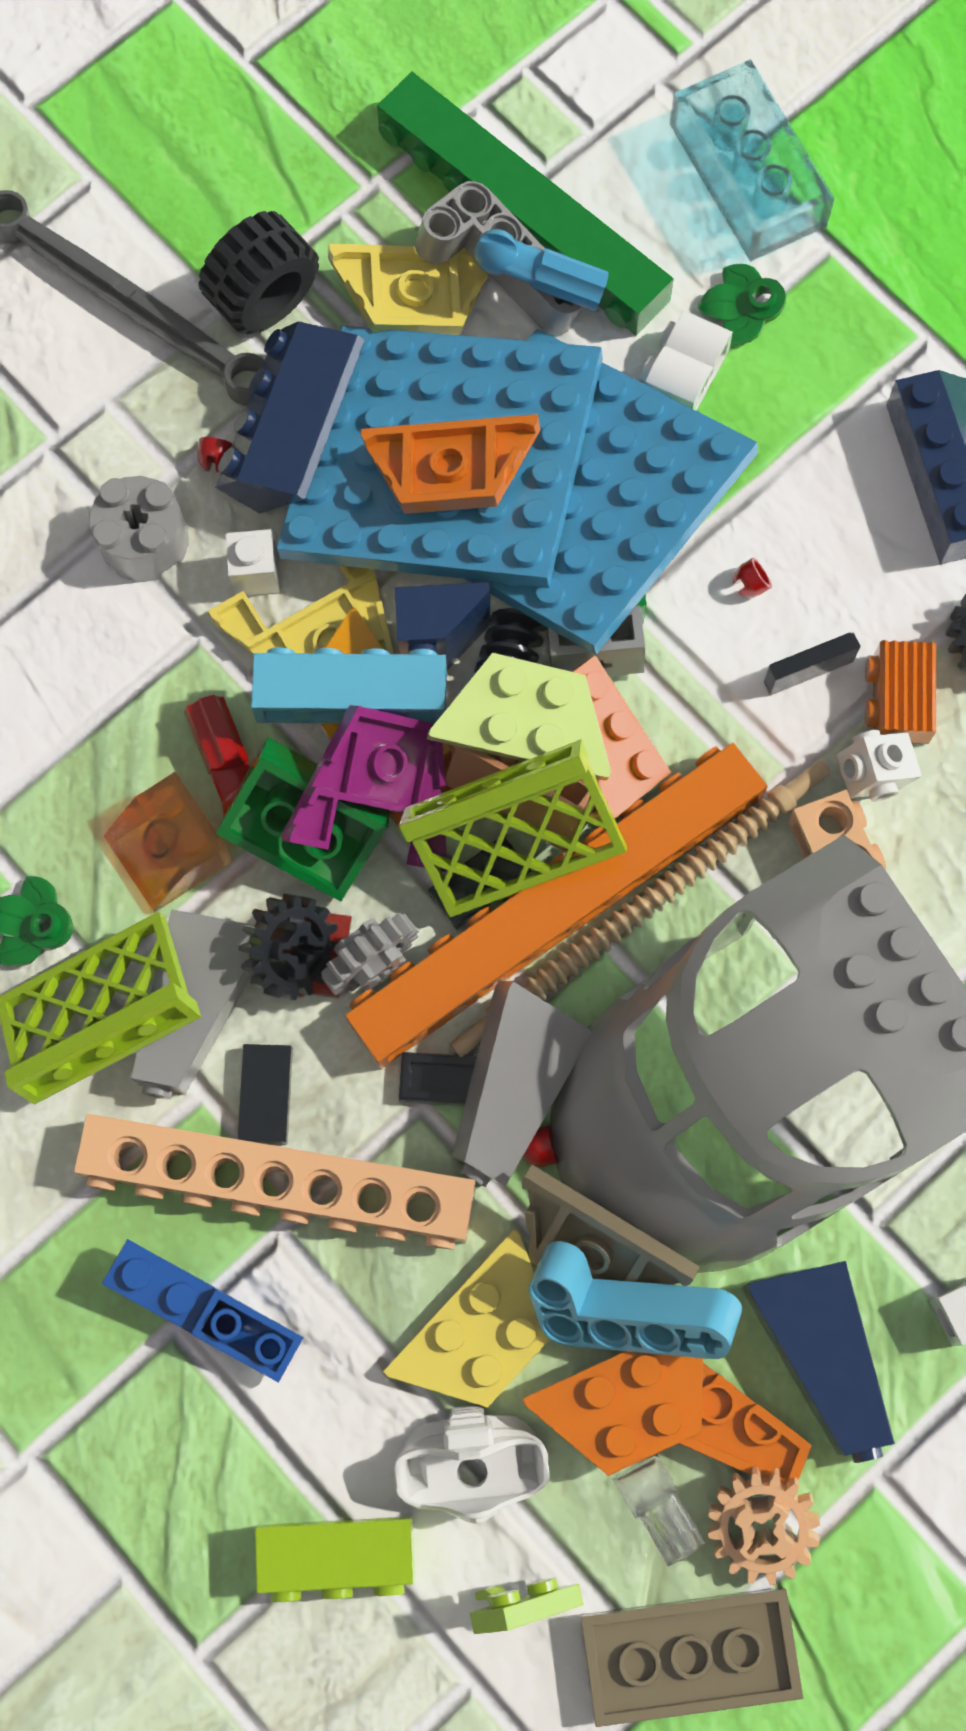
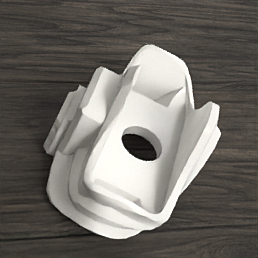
M480 1405L454 1407L449 1412L448 1420L421 1425L411 1434L395 1462L396 1491L405 1503L413 1507L446 1512L465 1522L478 1524L486 1521L505 1506L530 1498L544 1488L549 1479L548 1453L533 1429L525 1421L514 1415L484 1416V1408ZM480 1459L487 1468V1476L484 1481L475 1486L463 1483L457 1473L460 1463L465 1460Z

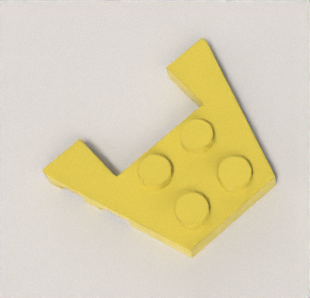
M337 565L348 584L270 628H266L244 591L208 610L212 622L254 656V653H266L271 648H288L295 653L314 654L315 650L326 648L348 612L356 608L383 650L394 654L374 569Z

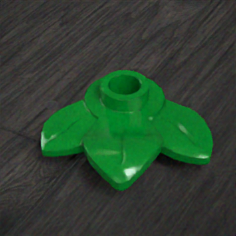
M743 263L725 266L722 271L724 284L716 285L707 290L697 306L701 313L715 320L723 321V328L733 332L730 348L750 343L758 338L765 322L776 319L786 305L785 290L777 280L762 278L755 267ZM763 294L771 295L766 302H756V299Z
M27 876L22 884L20 896L7 895L0 897V934L3 935L0 943V964L9 967L29 965L43 950H53L62 947L70 940L73 933L71 916L63 906L58 904L56 889L46 879ZM51 919L50 928L43 932L45 924Z

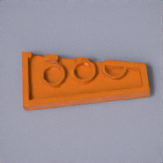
M703 1363L702 1433L678 1444L748 1475H751L752 1467L757 1466L762 1478L769 1479L772 1470L777 1468L779 1469L781 1483L786 1484L793 1477L799 1480L812 1445L762 1406L756 1404L735 1388L723 1376L717 1374Z

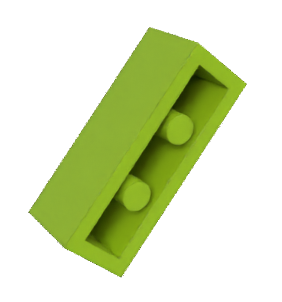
M413 1516L268 1524L255 1528L257 1593H270V1602L302 1600L301 1591L322 1590V1599L353 1597V1588L373 1587L374 1596L405 1594L404 1585H411L415 1582Z

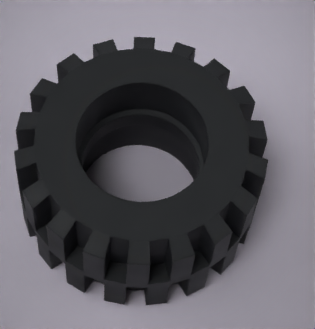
M262 211L253 217L249 216L243 219L220 238L204 261L205 264L200 270L199 277L201 279L198 285L202 295L238 333L252 335L277 324L298 306L314 283L315 275L319 269V257L315 250L281 214L279 215L275 211L268 213Z

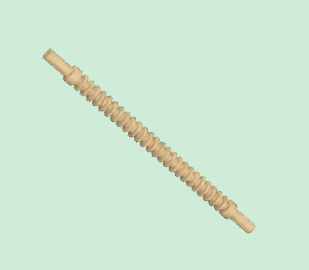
M818 760L787 785L775 786L768 792L767 800L763 798L758 800V808L748 807V815L739 814L737 824L729 822L726 832L718 830L716 840L711 838L706 840V848L697 846L695 856L687 854L685 856V864L675 863V871L666 870L664 872V880L654 879V887L652 889L644 887V895L641 897L634 895L632 898L633 904L623 903V911L621 913L617 911L611 913L612 920L602 919V927L600 929L592 927L590 929V937L580 936V944L578 946L570 944L569 953L559 952V960L557 962L549 960L547 962L549 968L545 971L541 968L537 969L538 976L535 979L527 977V985L523 988L546 1001L545 994L548 991L556 993V985L558 983L567 985V977L570 974L577 977L579 974L577 969L581 966L588 968L589 959L599 960V952L601 950L609 952L611 949L609 944L611 942L620 944V936L622 934L630 936L632 934V926L642 927V919L644 917L652 919V911L655 909L662 911L664 908L663 902L673 903V895L675 893L683 895L685 885L694 887V879L696 877L704 879L706 869L714 871L717 861L725 863L727 853L732 855L737 853V845L747 846V838L756 839L758 837V829L766 831L768 829V821L777 823L779 820L778 814L787 815L797 806L796 801L831 774L828 766L822 760ZM490 1006L486 1008L487 1015L449 1043L453 1051L460 1058L466 1056L480 1045Z

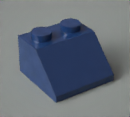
M489 582L395 587L399 654H409L410 651L415 649L433 650L437 655H446L448 670L490 626Z

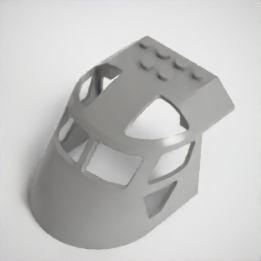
M842 835L755 888L731 905L710 923L700 935L687 942L677 952L663 961L645 981L619 997L587 1027L593 1033L577 1058L576 1064L550 1110L552 1145L558 1157L559 1163L556 1164V1168L562 1183L700 1266L698 1273L741 1267L774 1252L966 1132V987L882 864L847 836ZM756 920L784 950L798 971L797 979L734 1022L705 1037L699 1033L694 1015L697 975L704 960L742 938L743 935L748 933ZM667 997L666 1024L672 1049L696 1099L691 1106L667 1123H661L658 1121L637 1073L635 1030L643 1023L653 1008ZM860 1071L868 1076L891 1114L890 1116L895 1123L904 1147L891 1156L890 1160L867 1167H820L785 1154L768 1139L767 1131L802 1105L852 1073ZM708 1117L746 1162L765 1177L789 1187L792 1191L748 1209L713 1190L677 1150L675 1140L700 1119ZM855 1188L851 1192L827 1202L812 1205L833 1192ZM794 1227L791 1230L777 1237L776 1233L778 1231Z

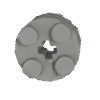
M132 476L121 479L111 478L101 485L100 494L95 498L89 513L90 531L106 563L120 577L136 582L158 580L162 578L160 573L170 569L177 561L178 564L183 561L189 546L188 527L172 490L165 482L144 476Z

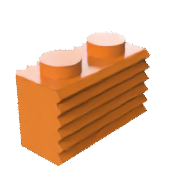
M882 640L879 642L874 654L868 655L866 659L865 681L866 683H873V699H867L865 726L873 727L872 730H879L881 735L908 733L911 743L929 744L936 734V643Z

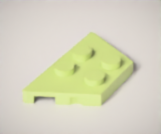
M495 653L489 656L429 730L427 735L428 740L523 762L582 739L589 754V764L596 779L606 781L610 778L611 774L586 675Z

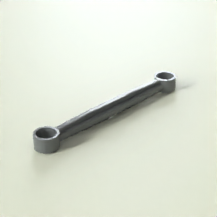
M10 190L0 191V213L5 210H16L22 213L12 223H0L1 242L14 243L21 240L63 273L122 314L224 378L229 397L234 402L247 406L252 393L249 391V388L235 385L232 379L243 371L257 372L260 370L264 363L263 358L253 353L232 354L148 292L82 248L31 218L26 200L19 193Z

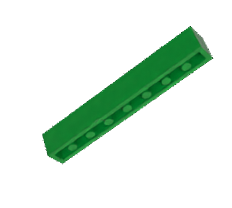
M413 71L377 104L378 129L383 139L391 146H399L407 152L419 169L424 172L430 171L442 180L449 192L467 181L481 183L501 201L544 248L609 272L607 284L598 306L605 311L607 317L614 325L619 328L625 327L637 336L671 301L674 278Z

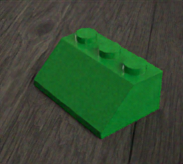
M267 737L245 774L215 834L341 902L388 828L391 810L338 800L329 849L282 841V832L318 764Z

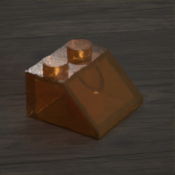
M173 772L136 796L104 834V838L154 913L234 862L221 838L215 834L216 831L176 772Z

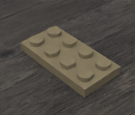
M784 1587L580 1615L596 1727L804 1699L787 1590Z

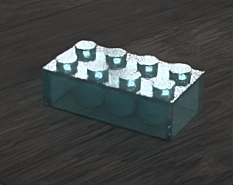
M751 59L673 93L669 125L750 262L827 227L835 197Z

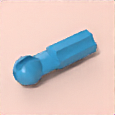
M491 229L484 232L479 237L474 250L475 260L480 269L494 275L505 274L531 284V287L592 311H596L609 277V272L547 248L540 250L516 241L505 230Z

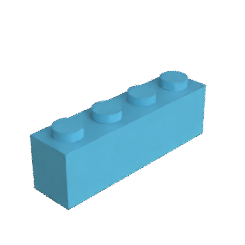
M271 648L266 653H254L251 708L257 723L340 724L349 705H355L435 724L447 707L446 655H437L435 651L429 649H415L410 651L409 654H390L386 650L372 648L363 650L361 654H342L337 649L320 648L315 650L314 654L295 653L288 648Z

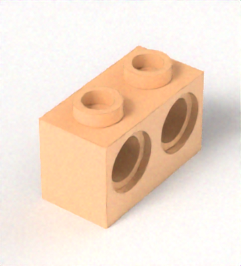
M847 790L793 809L788 824L803 859L845 835L886 869L885 859L879 846L876 843L870 844L864 830L867 826L864 811L858 801H851ZM823 817L834 818L839 822L842 831L838 834L825 832L819 824V819Z

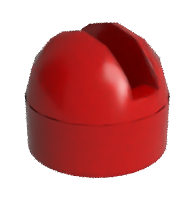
M214 437L199 438L197 460L200 466L205 471H210L212 463H215L216 473H220L218 470L219 462L223 454L231 448L232 443Z
M754 557L742 563L734 572L733 585L743 583L745 587L739 590L738 593L745 598H755L772 588L766 571Z
M549 1125L538 1128L523 1155L524 1160L531 1165L546 1167L559 1163L553 1149L552 1131Z

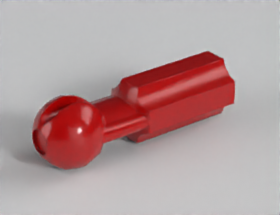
M214 694L199 698L193 704L188 705L184 713L208 774L211 775L222 802L224 817L250 766L248 756L224 696L218 697Z

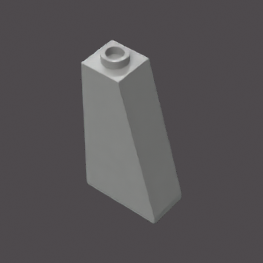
M171 909L168 927L188 994L197 1001L201 1018L137 1051L131 1079L139 1086H143L142 1094L161 1099H171L172 1092L186 1095L253 973L244 971L241 968V965L249 959V954L239 951V945L249 943L250 936L242 931L243 926L254 927V925ZM156 971L151 993L170 984L167 972Z
M499 980L494 988L452 1152L453 1158L465 1164L460 1173L475 1180L484 1187H487L490 1180L503 1186L507 1185L576 1064L577 1058L593 1033L590 1029L513 981Z

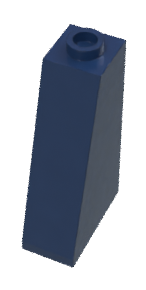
M846 1261L744 1285L745 1297L837 1455H852L853 1463L883 1457L881 1447L893 1445L895 1442Z

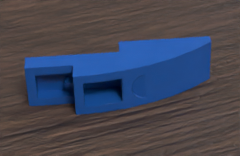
M126 1239L102 1281V1285L186 1330L196 1338L278 1383L304 1338L129 1239Z

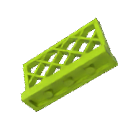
M582 739L405 808L399 824L406 842H413L450 918L627 852V845L589 764V754ZM583 779L590 794L584 810L558 800L564 786ZM554 791L552 797L545 795L546 793ZM531 800L547 806L540 826L513 817L518 804ZM593 805H595L599 815L591 813ZM510 808L508 814L500 812L504 809ZM554 809L580 819L572 839L546 830ZM486 817L502 823L503 826L496 843L469 834L473 822ZM588 822L606 829L611 843L593 848L578 842L585 823ZM466 824L464 831L456 829ZM509 826L535 836L527 856L501 846ZM442 834L458 840L459 843L452 860L432 853L426 839ZM541 839L567 848L562 861L550 865L533 858ZM465 843L491 853L484 872L457 862ZM573 851L580 853L579 855L571 857ZM496 856L523 865L519 876L505 881L489 875ZM440 867L447 870L445 877ZM529 868L536 870L526 874ZM453 872L479 882L475 893L456 900L448 885ZM484 885H488L491 887L486 890H483Z
M158 911L0 996V1022L11 1068L4 1071L9 1089L35 1105L201 1018L197 1001L188 994L168 923L163 914ZM155 932L157 941L149 957L135 954L142 938ZM110 955L118 957L107 980L94 976L101 960ZM131 961L144 965L133 988L120 984ZM156 971L167 972L170 984L151 994L146 993ZM69 977L77 979L65 1002L53 998L60 982ZM89 983L103 987L91 1010L78 1006ZM115 991L129 996L123 1009L110 1016L104 1015ZM28 999L36 1000L25 1023L16 1021L13 1007ZM48 1005L61 1009L50 1032L37 1028ZM74 1013L87 1017L81 1031L68 1038L62 1037ZM33 1035L46 1039L40 1052L25 1060L24 1052Z

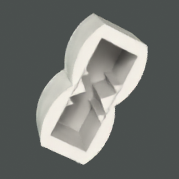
M684 311L677 322L671 320L668 322L660 340V346L663 349L657 358L654 356L648 358L641 373L640 381L697 411L711 382L725 360L730 349L733 332Z

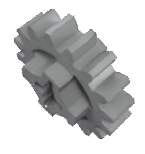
M397 913L392 918L387 917L380 924L374 918L370 919L335 946L334 951L338 957L326 964L328 967L321 972L323 975L321 978L335 996L338 994L343 996L349 990H356L360 985L366 991L370 990L405 963L406 959L402 952L411 948V943L418 938L417 933L419 931L405 913L403 915Z

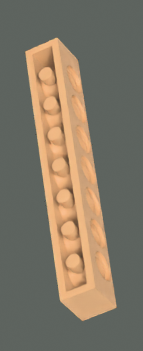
M86 1114L74 1173L88 1178L87 1187L115 1191L117 1183L136 1186L134 1195L163 1200L165 1191L184 1194L182 1203L212 1208L213 1200L232 1203L231 1211L235 1213L260 1216L261 1208L280 1211L279 1220L308 1225L310 1216L328 1219L329 1229L357 1233L358 1225L378 1228L376 1237L403 1242L406 1241L407 1233L426 1236L425 1245L454 1250L455 1242L466 1243L476 1188V1181L472 1179L93 1114ZM133 1146L141 1147L143 1151L141 1165L133 1171H124L121 1166V1157L124 1151ZM178 1155H189L192 1166L188 1175L179 1180L171 1179L168 1173V1166L171 1160ZM226 1163L238 1164L240 1177L237 1183L229 1188H220L216 1182L218 1169ZM274 1171H283L287 1173L289 1179L286 1191L279 1196L266 1195L264 1191L265 1178ZM322 1179H330L337 1184L335 1199L326 1205L314 1203L311 1196L313 1186ZM371 1187L380 1188L386 1193V1203L376 1213H366L361 1210L359 1205L361 1194ZM421 1195L430 1197L435 1202L433 1216L424 1222L412 1220L407 1213L410 1201Z

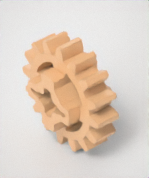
M757 1466L752 1467L751 1480L745 1481L737 1472L732 1474L733 1490L731 1491L726 1487L719 1486L717 1498L721 1504H710L708 1517L717 1522L708 1525V1538L720 1540L715 1545L714 1555L717 1559L728 1555L731 1557L729 1572L732 1575L742 1567L747 1569L748 1583L753 1584L757 1579L758 1573H766L769 1584L775 1585L776 1572L782 1570L790 1579L795 1578L794 1562L798 1561L803 1565L809 1566L811 1554L806 1547L813 1548L819 1546V1534L811 1530L820 1526L819 1512L808 1511L813 1505V1496L810 1492L797 1495L799 1480L796 1477L788 1480L786 1484L781 1483L779 1469L777 1468L772 1470L769 1479L761 1477V1472ZM758 1494H766V1495H768V1496H765V1497H757V1498H752V1497H751V1496H753V1495H758ZM791 1508L799 1523L797 1535L793 1533L792 1527L785 1523ZM730 1516L735 1518L734 1523L742 1528L737 1542L730 1532ZM773 1518V1530L764 1526L760 1531L755 1532V1521L763 1525L768 1519L771 1520ZM776 1554V1555H772V1556H759V1555Z

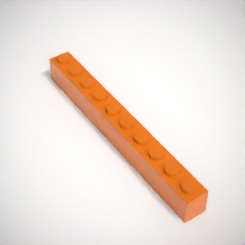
M732 742L723 750H720L718 746L711 748L695 762L697 765L696 769L684 777L680 772L674 774L659 786V795L647 803L640 799L621 813L622 821L617 823L627 845V852L507 896L508 901L494 911L490 907L480 910L467 921L469 926L467 930L455 938L451 934L440 938L428 949L430 956L417 965L410 961L396 969L389 976L391 983L377 993L370 989L355 998L349 1005L352 1010L345 1017L380 1069L389 1065L400 1057L402 1052H407L494 990L499 980L507 981L737 818L739 814L747 811L748 807L758 803V800L763 798L768 786L737 746ZM599 827L591 832L582 843L597 848L611 843L606 829ZM576 852L571 857L579 855L580 853ZM565 853L557 856L548 864L552 865L562 861Z

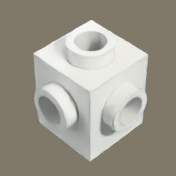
M879 730L866 731L852 738L853 744L837 754L841 775L845 780L850 798L870 796L872 802L886 800L896 796L900 789L922 777L908 733L881 735Z

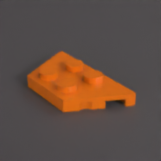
M538 414L365 428L361 429V437L365 448L404 514L498 506L538 436L540 422Z
M625 1351L522 1399L528 1409L609 1476L702 1433L703 1358Z

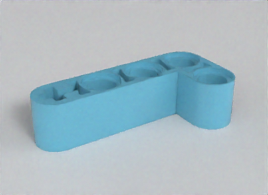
M562 1241L551 1242L545 1247L529 1285V1294L544 1335L550 1340L566 1346L720 1359L725 1357L731 1349L742 1313V1305L733 1294L717 1288L593 1279L584 1253L576 1246Z

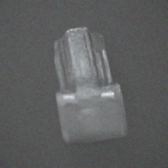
M658 1454L635 1463L612 1478L635 1519L640 1518L668 1567L683 1560L705 1544L693 1519L678 1498L677 1493H679V1490Z

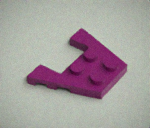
M349 705L282 832L281 840L329 849L338 800L404 813L406 807L441 794V787L446 786L443 745L441 742L427 739L428 732L434 724L362 706ZM439 834L426 839L432 853L452 860V855L447 854L445 835ZM411 841L406 864L425 868ZM440 867L441 871L447 872L446 869Z

